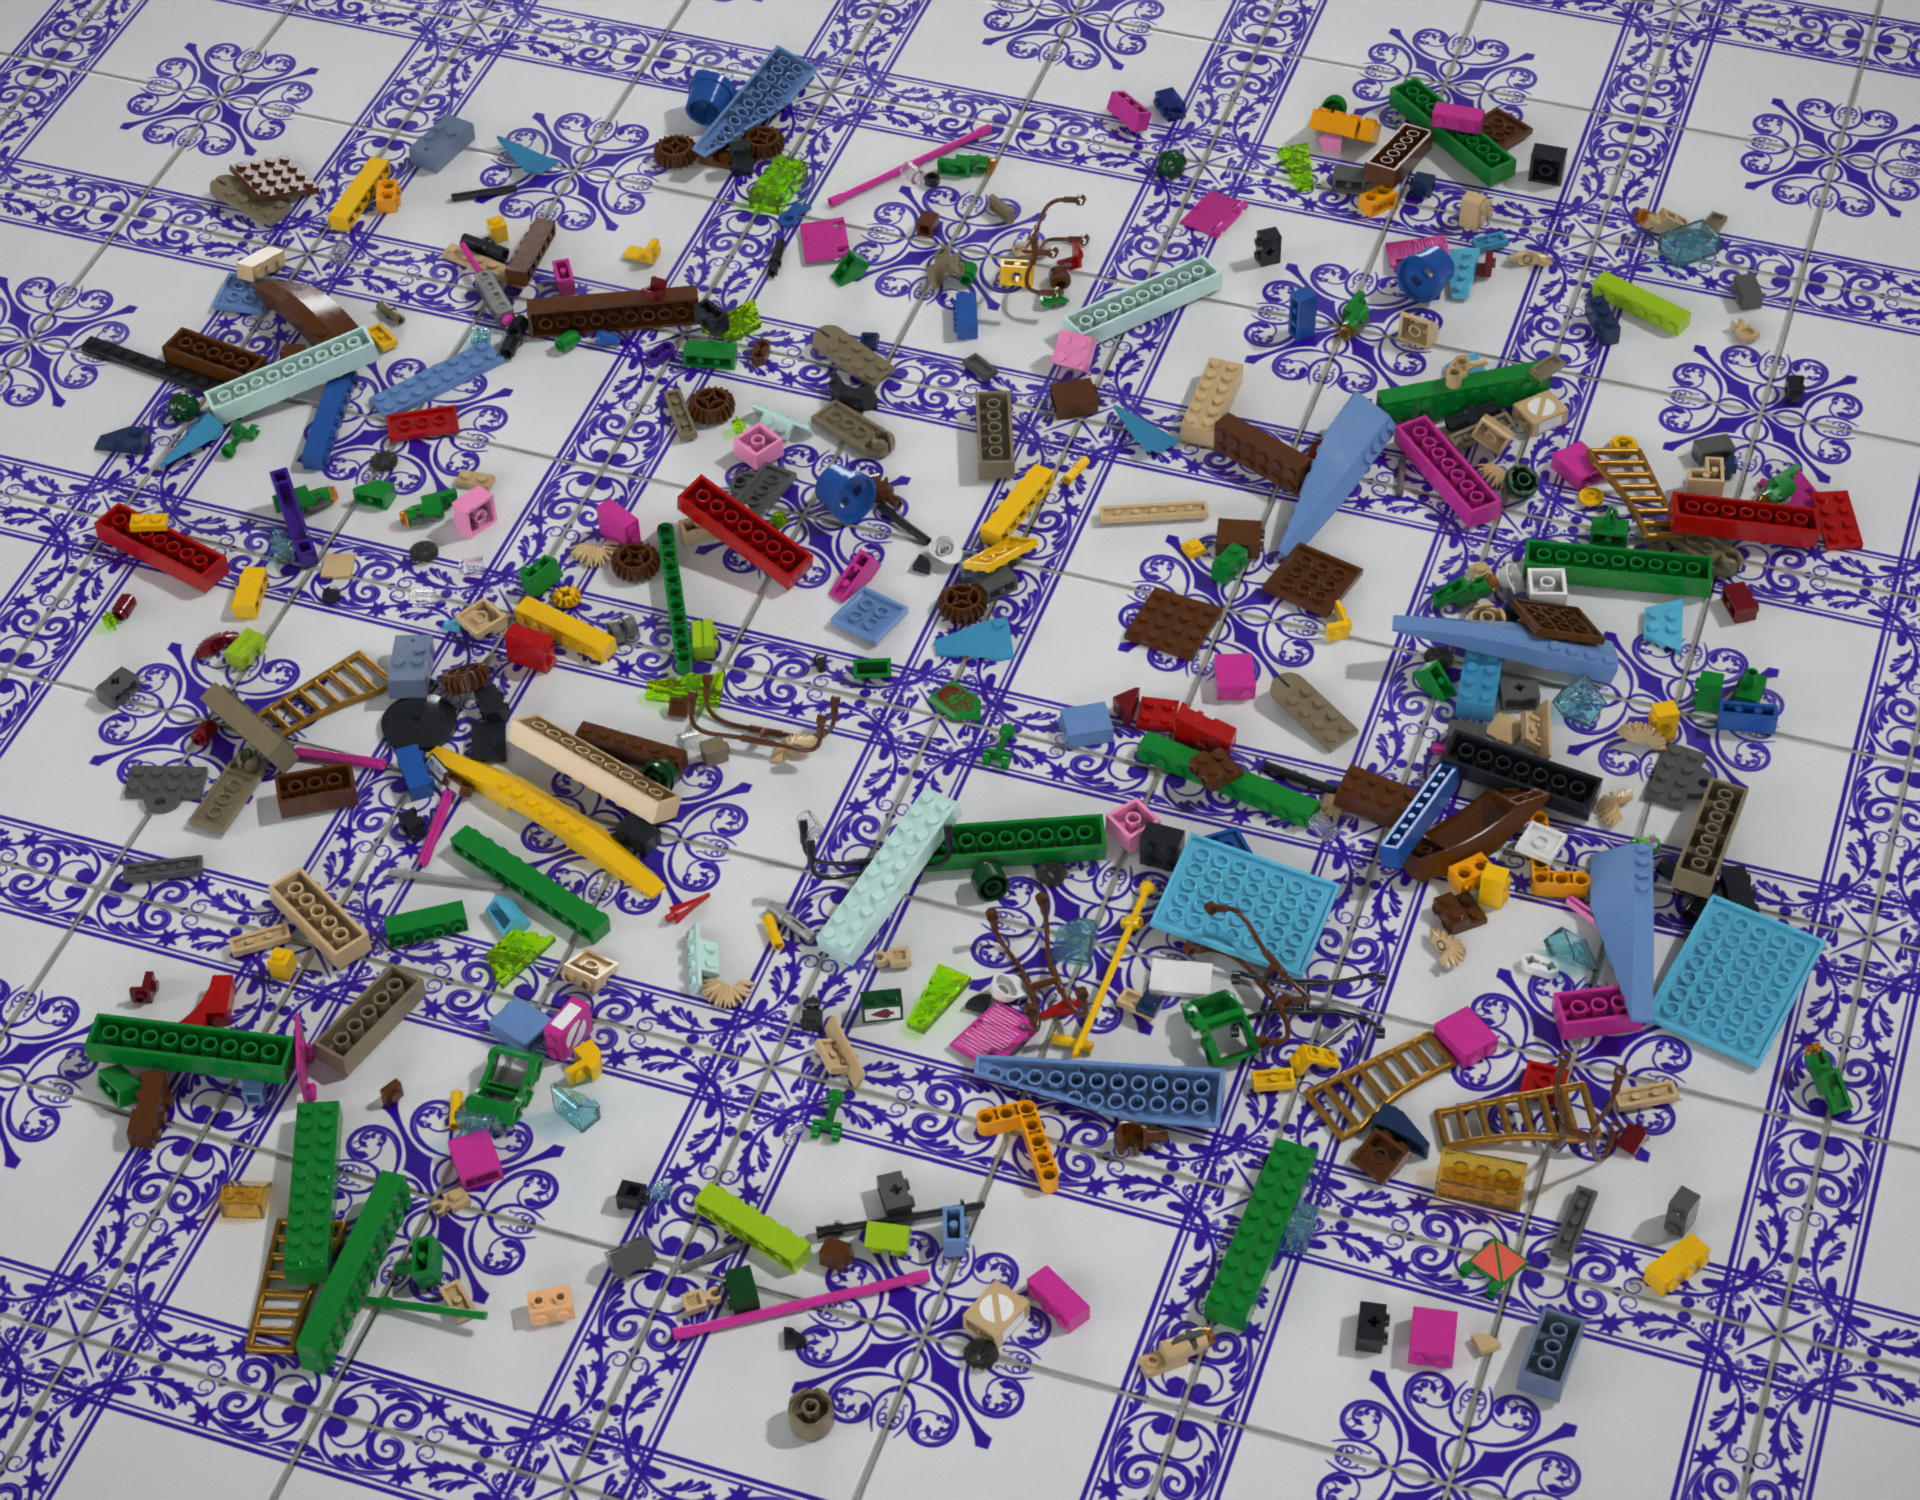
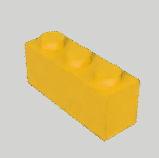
M244 567L243 573L239 575V585L235 588V598L231 600V610L234 611L235 618L257 619L269 582L265 567Z
M1690 1233L1648 1265L1645 1269L1643 1280L1662 1297L1668 1292L1672 1293L1682 1281L1689 1280L1699 1268L1703 1269L1709 1263L1711 1249L1694 1234Z

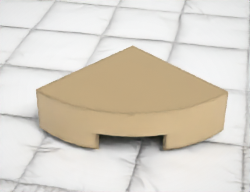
M1480 1333L1471 1335V1341L1480 1356L1501 1349V1343L1490 1335Z

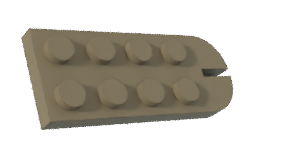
M220 175L210 183V193L214 198L270 227L292 211V206L282 200L261 203L233 175Z
M824 325L813 334L812 343L816 350L866 386L870 385L872 389L895 373L896 367L838 326Z
M836 399L811 416V422L869 457H884L889 454L888 451L892 452L895 448V437L891 432Z
M1654 527L1653 532H1671L1670 527ZM1684 533L1683 539L1666 540L1684 554L1713 556L1712 573L1717 576H1734L1743 567L1744 558L1742 554L1719 537Z
M1286 672L1280 674L1279 678L1275 677L1270 687L1271 697L1330 753L1358 735L1359 729L1299 674Z
M244 748L238 752L236 757L230 760L190 817V825L225 835L266 774L265 762L259 757V753L256 750L252 754L251 748Z

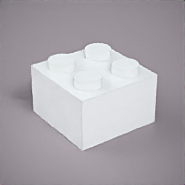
M1528 568L1526 593L1529 600L1566 605L1568 593L1565 568Z

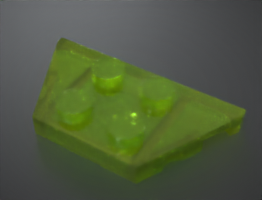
M754 299L727 312L730 330L718 336V338L735 342L761 328V320ZM701 326L702 333L714 336Z
M516 929L510 931L486 953V959L500 987L504 989L551 947L556 942L554 935L542 937L538 936L536 932H524Z

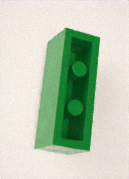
M686 340L683 350V362L686 367L735 370L738 359L737 343Z

